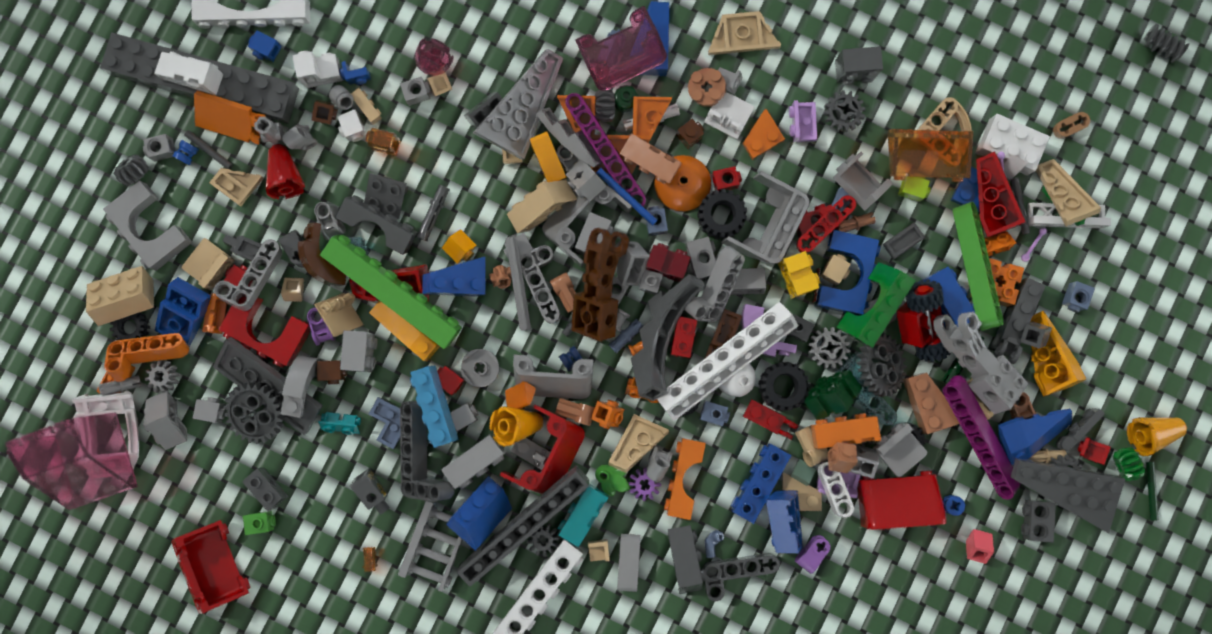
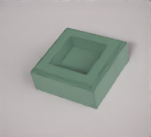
M799 459L790 476L808 486L816 468L809 467L805 461Z

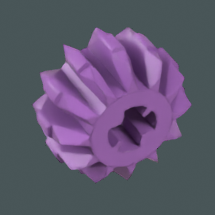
M643 468V474L637 469L638 477L630 475L635 482H628L630 486H635L630 490V493L638 491L635 495L636 499L643 494V501H646L647 494L651 500L654 499L651 492L659 494V491L654 487H661V483H655L647 476V468ZM647 479L650 486L647 489L646 487L641 489L640 481Z

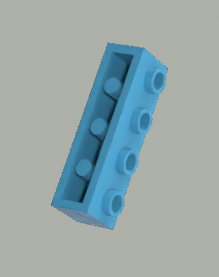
M427 366L410 372L412 376L410 377L411 384L417 392L416 401L423 411L422 420L427 425L429 431V442L435 448L459 440L436 366Z

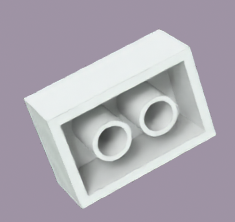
M996 114L989 119L975 153L985 156L994 151L997 155L1002 151L1005 153L1004 163L1012 155H1015L1028 162L1020 173L1029 175L1036 171L1050 136Z

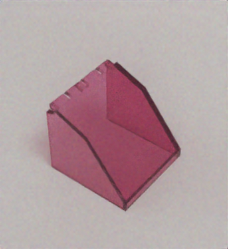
M117 413L67 419L54 424L53 427L50 425L6 442L8 450L5 452L23 480L68 510L76 509L138 487Z

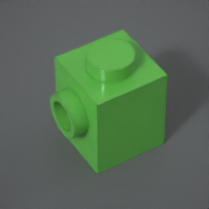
M272 511L243 516L245 535L269 532L274 530L276 525V519L272 515Z

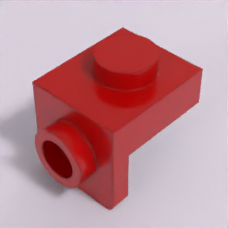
M1086 437L1085 441L1081 440L1078 452H1081V458L1105 466L1111 447Z

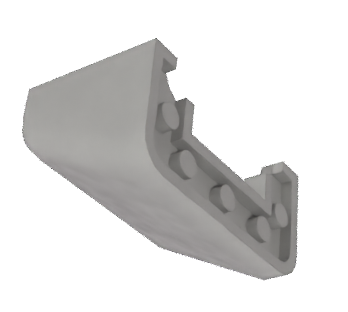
M514 355L515 385L524 381L536 388L534 396L586 399L592 391L594 361L591 359H579L573 365L572 374L536 372V367H533V362L528 356Z

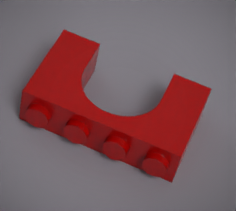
M241 297L238 304L245 303L247 297ZM258 297L252 308L247 311H241L231 306L218 329L224 333L223 337L227 339L232 337L240 341V344L246 349L250 350L253 348L257 350V355L265 359L268 357L274 359L273 363L282 368L284 366L291 367L311 332L310 325L297 317L291 316L278 339L270 343H262L255 337L252 331V321L263 299Z

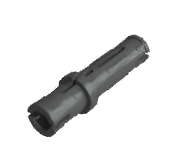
M438 185L433 200L429 202L431 205L416 237L428 241L441 209H444L443 204L450 191L449 188Z

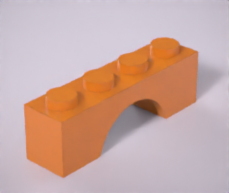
M682 438L681 442L677 441L675 452L679 453L677 461L674 460L672 465V472H675L673 480L670 479L668 491H671L670 498H666L664 510H667L666 514L668 516L691 520L694 500L684 491L683 476L690 466L702 462L706 443Z

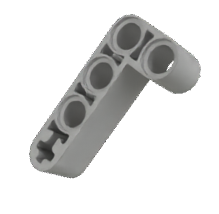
M272 239L264 241L238 286L227 281H220L214 287L216 296L221 301L241 311L251 309L282 257V249L279 244ZM260 264H267L264 270H258ZM257 280L255 286L248 287L250 281ZM229 288L228 294L221 295L223 289ZM241 297H247L245 303L238 304Z
M543 245L521 255L520 260L523 275L544 320L549 324H555L560 319V312L540 270L541 267L553 261L554 254L549 246ZM548 251L550 252V257L543 260L540 258V253ZM527 258L533 261L532 266L528 268L523 267V261ZM533 276L541 278L538 285L531 284L530 280ZM541 293L549 295V299L546 302L538 300ZM550 305L552 312H557L554 315L555 318H547L546 316L549 315L547 308L542 310V307Z
M730 246L724 247L719 253L702 296H694L684 310L698 321H717L724 311L744 264L745 257Z

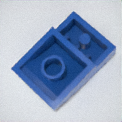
M177 277L168 284L166 298L160 302L154 331L162 335L178 333L190 347L204 319L211 295Z

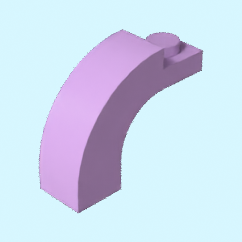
M748 304L743 306L742 330L763 315L764 307ZM777 342L762 354L773 358L776 355V351H779V355L790 356V353H796L797 345Z

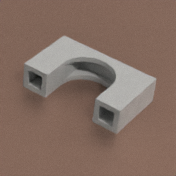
M139 180L103 208V210L107 214L105 216L106 219L118 228L117 233L130 243L128 246L131 251L141 257V264L147 269L150 268L157 271L189 246L192 241L183 229L176 225H173L154 240L144 241L140 238L136 230L137 218L158 197L146 183Z

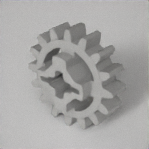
M826 327L823 328V333L817 330V337H810L813 343H808V346L812 347L808 354L814 355L811 360L817 359V366L823 363L824 369H827L829 364L832 369L836 368V363L839 366L843 365L841 360L848 359L845 353L851 352V350L846 349V346L850 345V342H845L847 335L841 336L842 331L838 330L835 332L834 327H831L829 331ZM832 336L837 338L839 342L837 343L836 341H834L832 339ZM822 338L821 345L817 347L818 341ZM828 345L836 346V348H833L830 351L822 350V348H825ZM839 349H841V353H840V355L837 357V356H836V353L838 352ZM821 353L826 356V360L821 358L819 354Z

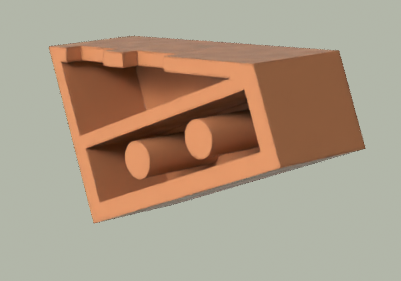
M632 133L620 152L623 156L622 160L631 165L633 162L640 166L639 170L648 175L651 172L656 175L655 179L663 184L666 182L671 183L682 164L679 160Z
M927 373L904 378V386L918 427L922 429V434H930L959 424L945 396Z

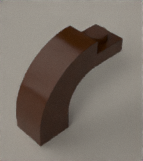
M313 222L307 224V227L304 229L306 241L298 242V253L303 267L313 278L322 283L334 286L346 285V275L320 256L321 223Z

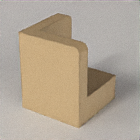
M607 539L588 541L590 561H610Z

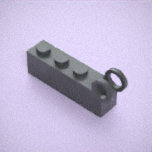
M1030 278L1022 279L1021 283H1018L1016 289L1019 291L1016 303L1007 308L1003 317V325L999 326L990 347L991 350L995 351L994 356H1007L1011 364H1015L1022 353L1020 341L1027 323H1030L1046 285Z

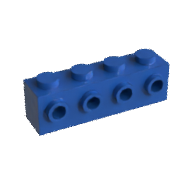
M770 443L762 447L758 463L754 462L749 471L752 473L748 480L745 479L740 487L742 490L739 497L735 496L731 503V507H733L732 512L753 524L792 456Z

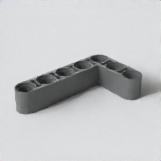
M417 401L403 402L400 407L401 492L405 497L430 502L451 499L454 495V488L450 482L427 478V425L422 420V408L417 404Z

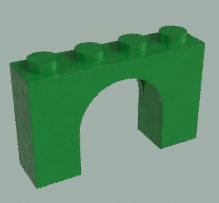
M879 262L868 277L869 280L881 287L877 302L867 313L861 316H856L847 311L837 326L838 329L850 337L872 348L916 281L903 271Z

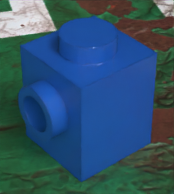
M257 30L250 37L248 48L253 52V56L260 60L265 58L271 62H274L282 47L277 40Z

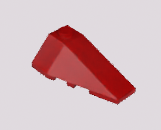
M995 151L976 159L980 221L987 237L1025 224V219Z
M427 264L391 270L397 275L396 278L402 282H407L413 287L412 290L422 294V275L429 273ZM349 278L352 294L355 295V298L381 302Z

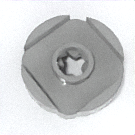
M474 349L468 352L462 360V377L468 384L476 387L489 386L497 379L500 372L499 361L496 356L484 349ZM477 363L485 365L483 373L475 371Z

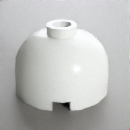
M748 364L719 386V389L723 393L734 397L748 394L756 382L755 370L751 364Z

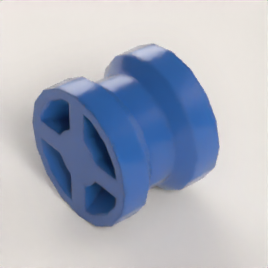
M948 495L942 500L947 514L957 516L965 510V503L958 496Z

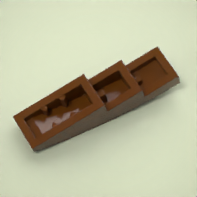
M724 309L704 359L735 336L742 318L741 315Z

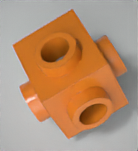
M608 399L607 402L597 401L591 419L606 429L618 427L623 420L625 409L619 407V403Z

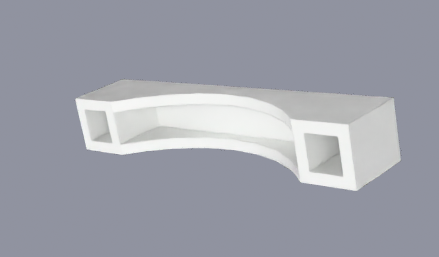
M192 0V21L204 29L210 28V26L228 28L235 25L241 28L248 27V25H255L257 27H266L267 25L283 27L285 24L304 26V24H310V1L280 0L272 6L261 10L238 11L227 8L215 0Z

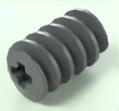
M1155 24L1143 39V41H1146L1144 47L1147 48L1152 44V52L1158 48L1157 55L1165 52L1164 59L1172 56L1171 63H1174L1186 52L1190 43L1185 44V40H1179L1177 35L1172 37L1171 32L1165 33V28L1158 30L1159 25Z

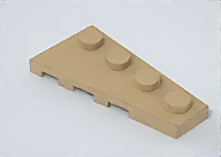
M1054 159L1037 166L1036 172L1065 226L1100 213L1101 207Z

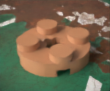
M703 68L691 75L688 83V92L698 105L711 107L724 97L726 82L720 71L712 68ZM706 83L712 85L708 92H705V89L702 88Z

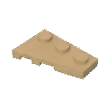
M634 414L608 465L627 473L669 433V430Z

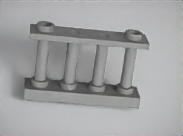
M426 501L398 576L406 578L409 574H418L441 583L438 591L442 592L451 583L452 576H450L463 539L459 536L457 539L433 530L428 526L430 518L433 519L435 517L448 522L452 515L437 510L434 507L436 502ZM423 536H429L455 546L451 557L423 547V544H420ZM421 554L447 564L444 576L417 566L414 562L415 556Z

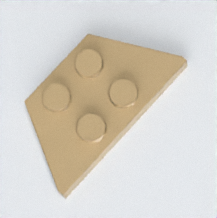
M760 11L724 14L720 19L708 55L779 49L781 43L773 35L770 26L765 23V18Z

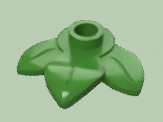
M601 465L596 469L595 477L601 483L602 490L609 496L614 497L616 491L626 492L631 489V486L624 477L625 472L609 465Z

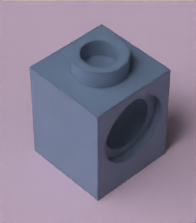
M659 206L649 207L648 212L653 216H658L661 219V223L652 226L646 220L648 236L667 234L665 209H660Z
M1078 281L1069 283L1062 305L1067 306L1068 310L1077 313L1088 310L1095 288ZM1076 293L1080 296V302H1077L1075 299Z

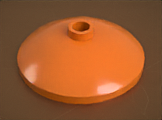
M687 155L674 156L682 164L671 183L666 182L663 184L655 179L656 194L659 200L672 210L679 212L694 210L700 206L703 199L710 193L711 177L709 171L701 161ZM686 178L687 183L682 184L680 179Z

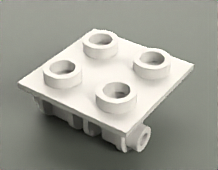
M726 92L724 97L716 105L712 106L704 123L738 139L755 106Z

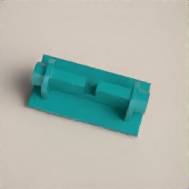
M326 412L325 414L322 413L321 421H318L321 430L327 433L337 431L346 435L360 434L357 425L361 424V418L357 415L344 414L341 421L339 413Z

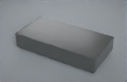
M914 222L882 245L894 260L926 237Z

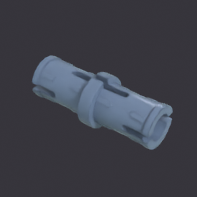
M635 319L625 330L622 329L620 331L621 334L608 345L617 354L628 342L631 343L633 341L632 338L640 332L639 329L643 325Z

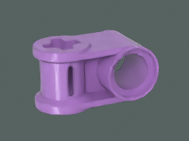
M316 308L310 309L307 319L315 345L318 346L321 342L336 340V337H333L323 319L318 322L314 319V315L318 310Z
M821 535L813 536L799 552L795 562L810 574L814 573L830 551L829 542ZM818 542L820 544L822 543L823 547L819 548L816 546V544Z

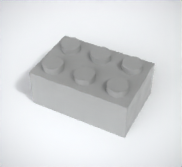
M494 434L487 436L441 469L454 489L460 487L462 490L473 482L472 477L476 475L478 478L489 470L488 466L490 464L495 466L505 459L503 455L507 452L502 445H499L493 439Z

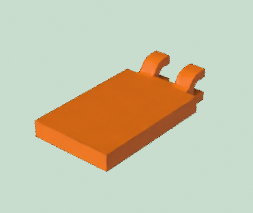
M197 90L194 93L195 126L248 143L251 140L255 144H260V133L254 129V123L257 122L259 117H266V115L252 112V107L202 91Z

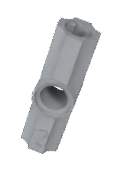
M259 117L254 125L255 130L260 133L262 141L284 146L285 143L282 135L285 132H283L281 123H273L266 117Z

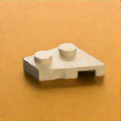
M220 168L209 183L236 204L242 206L263 180V177L258 174L254 175Z
M782 473V490H798L800 511H822V493L818 492V489L810 485L806 486L790 475Z

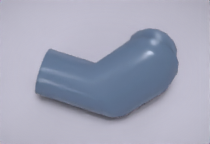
M718 530L712 531L705 539L706 558L716 557L715 546L724 539L722 532Z

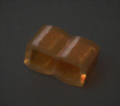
M371 128L366 134V142H368L369 147H372L373 151L397 156L400 138L397 137L396 133Z

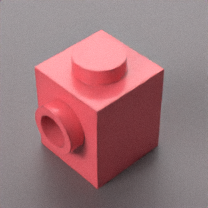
M973 529L966 539L967 559L986 564L994 553L993 535Z

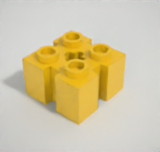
M806 251L787 257L778 263L791 299L813 292L819 288V276L817 273L812 272L810 266H813V260L810 255H807Z

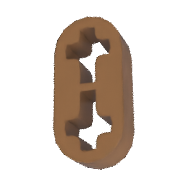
M1085 112L1076 113L1055 124L1053 133L1060 139L1073 135L1089 126L1090 117ZM1078 119L1083 120V123H1079L1077 125L1074 124V122ZM1069 126V129L1065 132L1060 131L1061 127Z

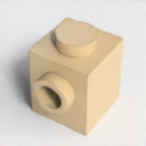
M832 255L819 277L836 286L840 284L842 279L845 280L851 271L848 268L851 264L842 255Z

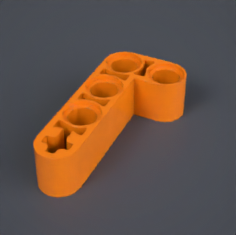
M178 333L117 340L110 343L107 348L104 368L115 381L121 382L129 377L131 364L182 358L189 353L190 348Z

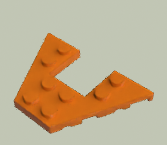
M557 95L575 133L582 131L565 104L568 95ZM576 96L572 97L570 105L573 108L579 106V98ZM582 96L595 116L596 96ZM634 96L633 134L649 143L672 97ZM583 113L580 120L583 124H588L591 117L588 113ZM594 129L591 132V138L593 140L600 139L601 135H595ZM607 135L621 158H623L620 152L630 135ZM603 146L601 153L603 156L608 157L611 155L612 150L609 146ZM624 161L630 172L633 173L637 164L633 162L631 165ZM614 162L612 170L615 173H619L622 170V165L619 162ZM603 163L595 167L591 166L595 173L600 168L609 173Z

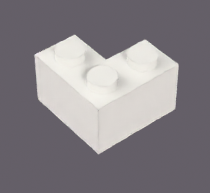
M300 51L297 55H292L296 77L306 88L343 81L340 73V61L336 54L324 53L321 57H315L312 52Z

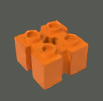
M989 258L1000 305L1005 307L1015 305L1019 290L1014 289L1015 284L1021 283L1024 268L1013 264L1001 266L1002 261Z

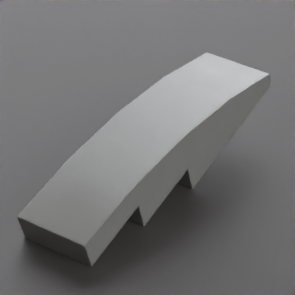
M550 107L542 109L536 114L548 131L576 157L592 167L603 163L583 131L575 133L566 119L558 121Z

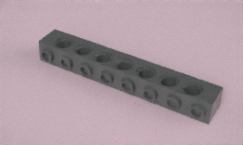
M577 465L459 564L457 574L471 587L589 487V478Z

